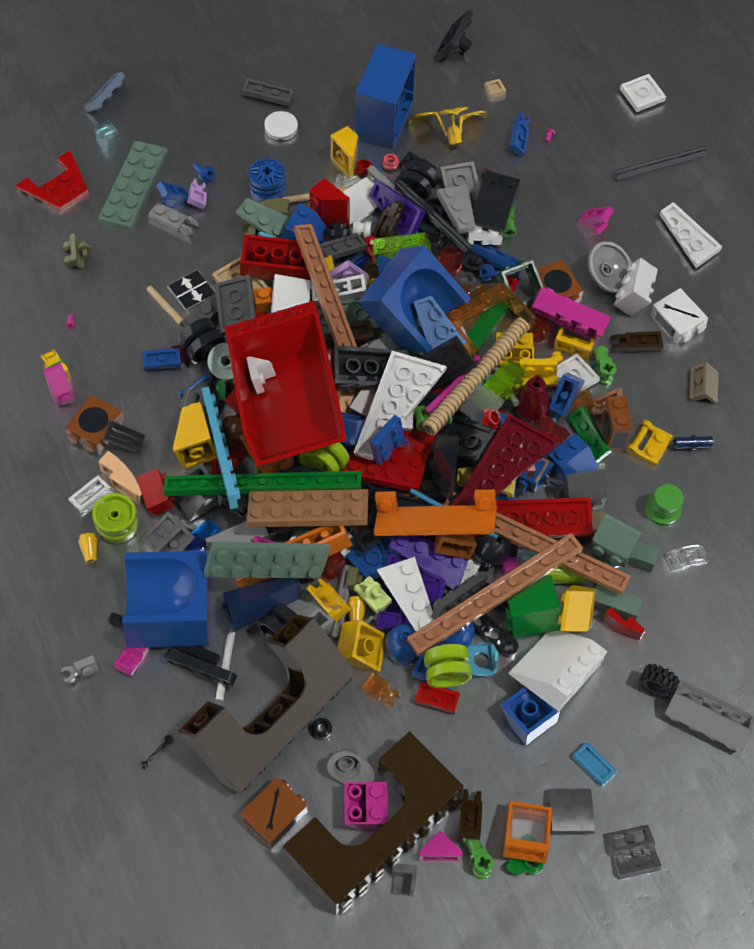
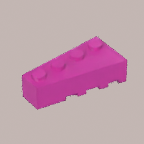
M541 287L538 290L529 309L530 311L589 340L594 338L596 341L602 337L611 318L610 316L575 302L564 295L554 293L555 291L548 287Z

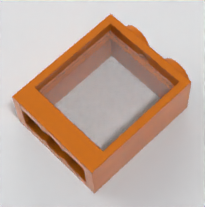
M509 801L503 857L546 864L550 844L551 807L526 804L520 801Z

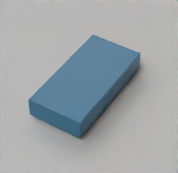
M588 742L572 755V758L601 787L617 773V770Z

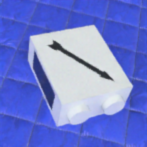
M681 288L653 304L650 316L677 345L683 341L687 342L694 334L703 332L708 321V317Z

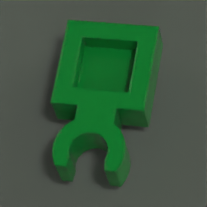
M234 379L218 381L216 392L219 395V400H225L233 391Z

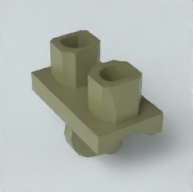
M75 233L70 234V240L63 243V248L67 254L71 253V255L64 257V263L68 268L77 266L79 270L84 269V258H87L92 253V246L85 240H78Z

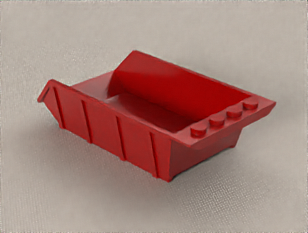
M315 300L225 326L242 430L257 466L347 440ZM247 357L268 360L272 363L276 376L265 379L266 383L263 384L264 392L257 394L251 380Z

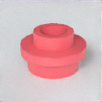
M387 154L382 159V165L387 170H394L399 166V159L395 154Z

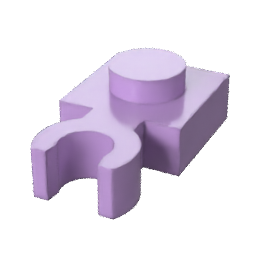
M194 179L188 190L187 203L204 209L207 200V193L203 191L206 187L204 182L199 186L197 179Z

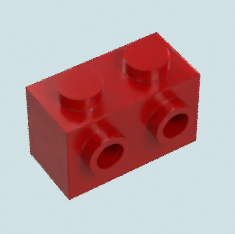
M158 468L136 477L146 507L154 517L175 507L173 502L175 496H164L163 490L165 476L167 475L161 473Z

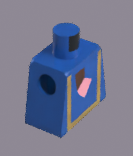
M545 458L538 461L516 480V494L523 495L526 489L530 492H536L546 481V478L552 474L554 463Z

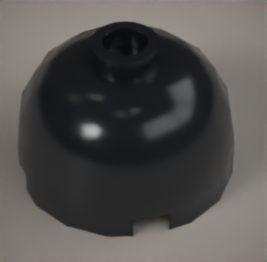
M475 537L477 546L472 555L476 561L483 563L482 567L494 569V565H501L508 559L512 543L501 540L500 543L495 538Z

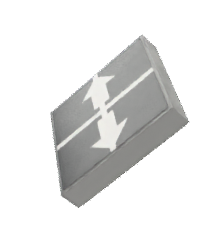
M198 269L167 285L169 292L186 314L199 307L215 293Z

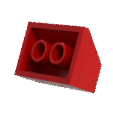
M326 178L322 179L309 190L310 208L316 211L327 227L332 226L334 222H344L346 226H350V198Z

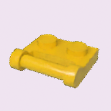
M643 420L639 432L633 442L627 446L626 451L630 455L656 467L671 442L673 435L653 426L650 421ZM646 433L652 434L644 449H638Z

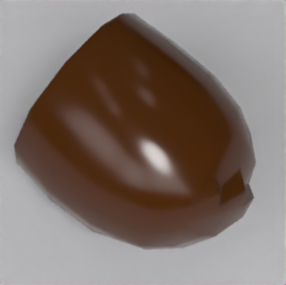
M230 415L222 421L223 431H220V433L224 432L226 444L229 447L240 449L239 435L244 434L241 418L237 415Z

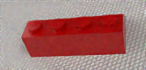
M244 234L240 276L250 275L253 278L274 280V276L277 274L311 280L297 240Z

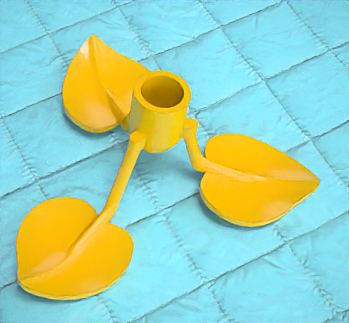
M457 107L440 111V115L451 114L452 127H448V131L438 112L417 113L410 117L408 123L410 124L413 120L423 116L436 117L445 136L448 137L449 145L462 143L461 133L464 119L468 117H483L486 119L487 115L485 111H474L458 116V119H460L458 129V126H455L454 114L458 115L460 112L467 111L468 107Z

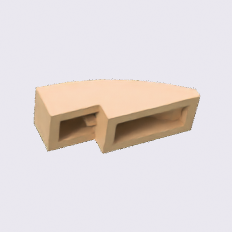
M107 451L99 460L101 471L109 476L112 487L142 505L144 503L143 496L133 474L118 457Z

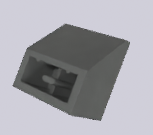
M200 463L186 471L182 476L210 474L204 465ZM217 495L175 496V500L190 521L219 505Z

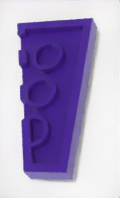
M416 535L392 536L388 548L406 560L415 557L419 568L445 579V586L452 591L461 584L469 559L435 553V542Z

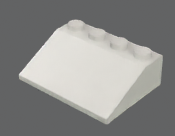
M561 630L548 632L509 672V675L560 711L600 666L608 651L593 640Z

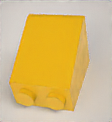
M201 402L192 403L181 410L173 450L184 470L195 467L200 463L204 464L213 459H218L208 417Z

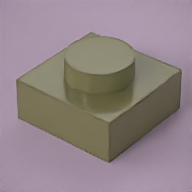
M350 567L347 585L350 593L358 594L354 590V586L362 583L364 577L361 575L358 567Z

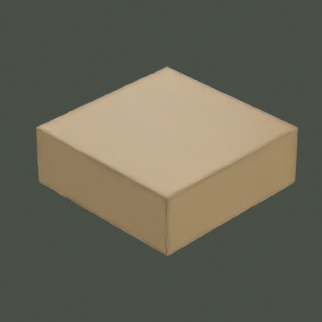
M500 79L484 83V88L490 99L506 94V89Z

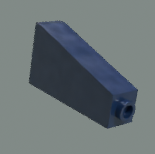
M271 578L223 592L226 609L234 630L240 629L270 614L271 610L279 603L288 605L300 599L298 591L301 590L299 580L294 578Z

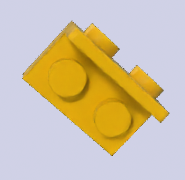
M520 359V387H523L533 376L542 377L547 387H556L557 359Z

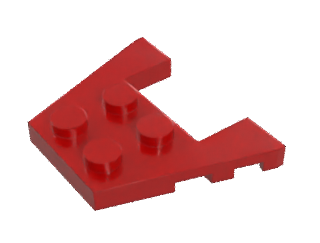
M70 150L57 158L58 163L66 171L41 187H37L27 177L15 185L16 190L19 192L23 191L29 197L37 198L43 204L60 212L88 195L87 186Z

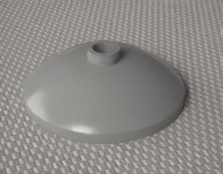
M608 241L600 242L589 253V272L594 282L601 289L609 293H617L622 287L621 282L628 273L627 268L631 260L619 245Z

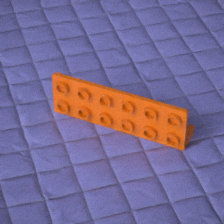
M495 489L475 490V505L398 507L396 491L376 492L377 517L374 535L494 534L497 512Z

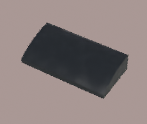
M334 346L331 349V368L335 384L379 386L391 352L395 351L408 355V350Z

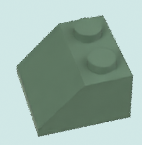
M605 514L589 549L594 554L609 559L614 565L625 568L635 551L642 532Z

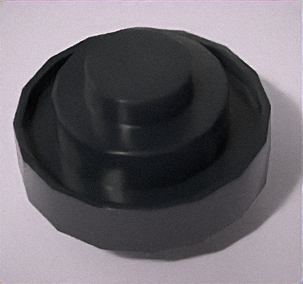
M334 222L332 226L326 227V235H330V238L334 240L352 234V227L346 226L344 222Z

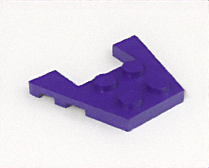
M389 554L387 566L404 560L394 554ZM419 568L433 611L435 601L438 598L442 599L444 596L446 580L425 569ZM400 609L399 614L379 611L376 629L381 631L392 629L401 624H410L402 609Z

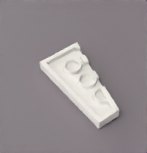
M674 202L661 210V218L695 268L721 251L722 246Z
M415 557L377 569L380 577L415 631L435 620L431 617L433 611Z

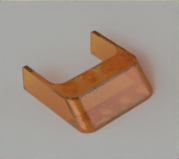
M503 283L482 284L467 293L471 298L467 304L457 306L445 314L467 342L464 346L471 353L472 357L479 356V350L461 330L462 324L501 301H504L519 318L524 319L531 331L535 328L536 319L527 306Z

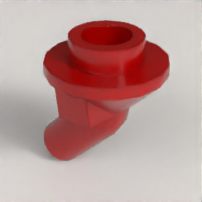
M373 236L363 238L368 244L366 251L372 262L376 261L377 255L373 249L379 247V241Z

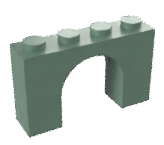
M638 541L635 551L626 565L651 573L660 548ZM602 556L601 562L614 568L618 567ZM599 584L596 585L594 610L605 613L612 607L625 621L630 617L635 620L637 619L643 598L626 592L620 595Z

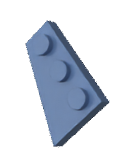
M432 296L413 302L425 339L433 348L456 335L463 345L467 344Z

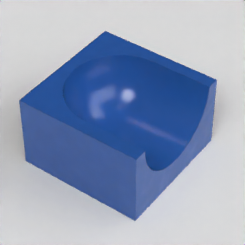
M381 44L376 45L355 93V132L358 135V141L391 150L394 149L414 101L415 53Z
M425 245L401 248L359 299L358 303L399 348H404L414 353H426L433 347L425 339L413 302L432 296L446 314L457 306L467 304L471 298Z
M207 550L125 553L127 607L126 616H123L122 624L127 648L209 645V577L204 575Z

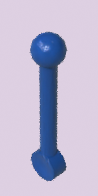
M205 373L203 378L185 390H191L202 382L208 381L210 374ZM180 390L178 396L183 397L185 390Z

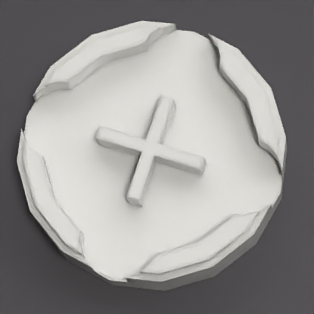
M274 112L265 119V133L273 140H289L297 133V119L289 112Z

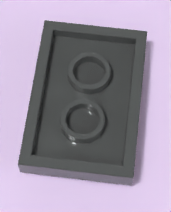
M250 275L215 283L220 332L223 336L226 335L225 326L256 318L253 285Z

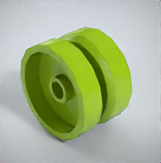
M336 443L301 453L299 462L301 465L319 472L342 471L349 462V455L341 443Z
M118 493L107 494L94 505L92 512L97 533L103 540L108 543L119 544L128 541L135 535L138 530L139 521L135 504L129 497Z
M445 644L428 649L424 653V665L428 669L426 671V678L429 686L435 688L455 687L472 679L471 666L468 664L469 652L466 646Z

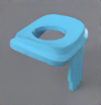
M471 644L468 647V664L471 666L472 676L484 677L494 675L497 671L498 651L494 644ZM479 653L487 655L489 658L488 665L478 667L473 661L474 656Z

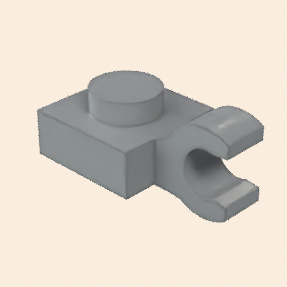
M92 655L74 662L73 666L62 668L61 673L62 675L66 673L71 674L68 678L64 679L65 684H71L77 675L79 677L92 675L98 670V667Z

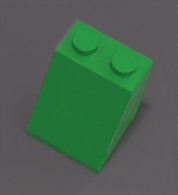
M547 575L508 600V608L505 609L506 625L508 632L512 631L514 639L559 631L561 629V624H558L561 607L551 575Z

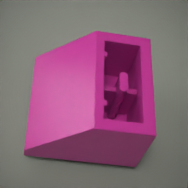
M344 782L345 826L363 831H377L388 821L387 782Z

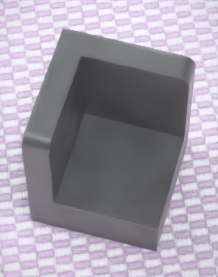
M395 864L394 895L414 897L417 865Z

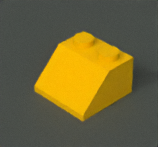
M346 126L331 135V158L351 180L354 177L357 162L358 135Z
M360 619L342 623L337 648L353 669L379 673L381 671L387 635Z

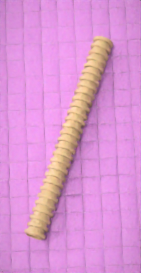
M517 318L477 362V367L467 373L463 380L458 383L436 410L423 422L422 427L427 434L432 436L437 434L451 416L454 415V412L461 407L481 382L484 381L529 330V325L524 319Z

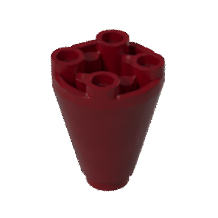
M533 376L516 395L520 401L519 405L513 406L517 415L527 423L542 420L550 412L548 408L551 402L546 383L542 377Z

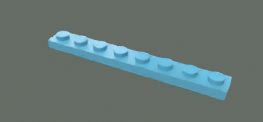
M209 387L201 388L230 509L238 508L237 499H241L238 487L234 488V485H237L235 473L231 474L230 472L233 471L231 459L227 460L230 454L228 446H224L226 444L224 432L220 433V431H223L221 419L217 420L220 416L218 407H214L216 405L215 395L210 394Z

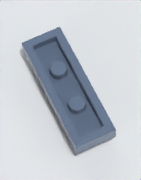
M122 72L113 74L84 106L87 112L98 111L103 106L102 102L108 100L113 95L112 91L122 85L121 81L125 78V75Z

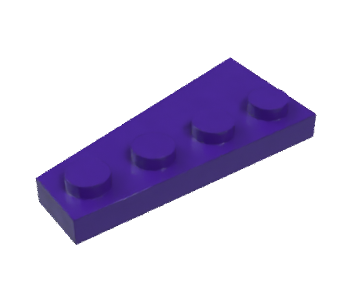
M375 180L369 196L380 210L387 209L388 206L392 205L393 201L400 200L404 203L400 212L402 216L396 230L404 236L406 243H412L426 211L382 181Z

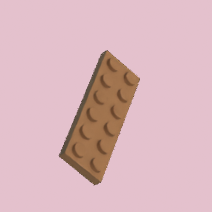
M368 489L249 491L247 527L368 525Z

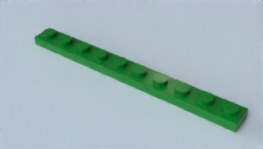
M361 471L235 474L237 485H234V488L238 487L240 494H249V491L361 489L362 476ZM222 475L165 476L164 496L227 495Z

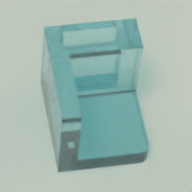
M109 120L94 127L96 141L105 151L109 150L107 141L118 136V130Z

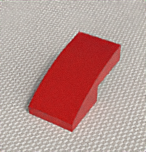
M612 607L605 612L603 621L610 627L632 639L640 641L646 631L632 617L625 621Z

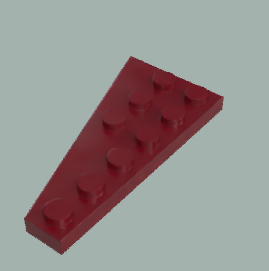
M509 414L453 506L475 505V490L495 489L497 496L560 444V440Z

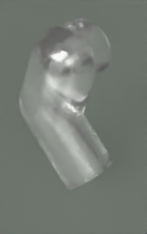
M338 174L334 177V181L338 186L348 188L359 182L360 178L358 176L348 178Z

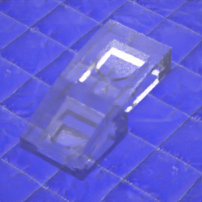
M702 544L679 548L663 555L670 572L684 571L690 566L706 565L709 562Z

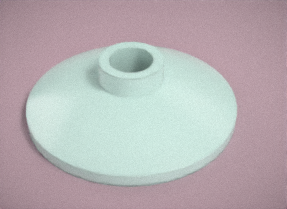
M220 343L210 351L208 367L217 378L233 379L231 360L229 365L223 364L224 360H230L228 343Z

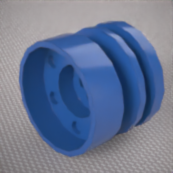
M271 158L259 159L250 167V193L256 202L259 203L267 199L286 196V171L279 161Z

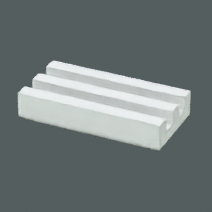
M97 475L68 498V500L82 514L100 498L109 493L111 487ZM99 482L101 483V484H99L97 487H95L93 490H90L91 488H93V487H94L96 484H98ZM86 492H88L82 499H80L78 502L76 501Z

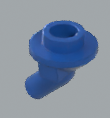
M198 162L193 165V168L198 172L199 179L205 183L213 181L215 172L211 166L207 165L202 168Z
M484 264L480 267L479 276L482 281L488 282L493 277L497 278L496 275L501 273V271L493 270L494 266L490 264Z

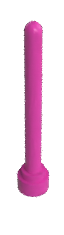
M475 355L473 356V359L477 363L481 359V357ZM468 372L457 377L426 407V412L432 413L458 383L463 380Z

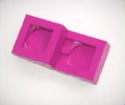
M125 644V650L114 662V668L132 676L150 647L127 648Z

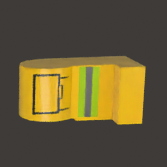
M54 349L40 356L46 369L61 363L68 380L71 379L69 369Z

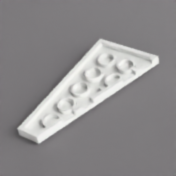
M392 351L355 447L354 455L373 461L370 441L394 414L401 418L403 424L447 370L446 366Z

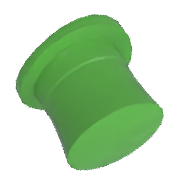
M672 484L659 486L656 492L652 493L646 501L645 511L649 519L662 525L674 523L682 512L681 505L684 500L682 491Z

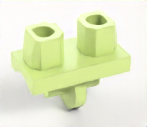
M370 576L362 583L354 586V590L376 614L379 611H384L392 603V599L381 589L380 584L375 582Z

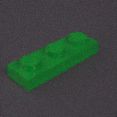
M585 406L579 407L568 416L579 437L589 446L597 463L612 452Z

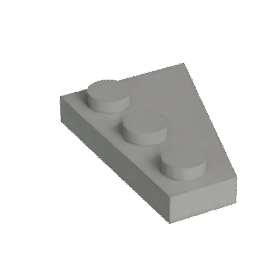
M468 185L438 189L436 196L459 234L473 232L475 222Z

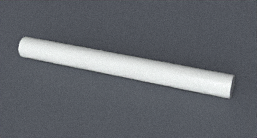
M232 623L228 626L221 668L229 670L236 632ZM218 683L215 701H224L226 685Z

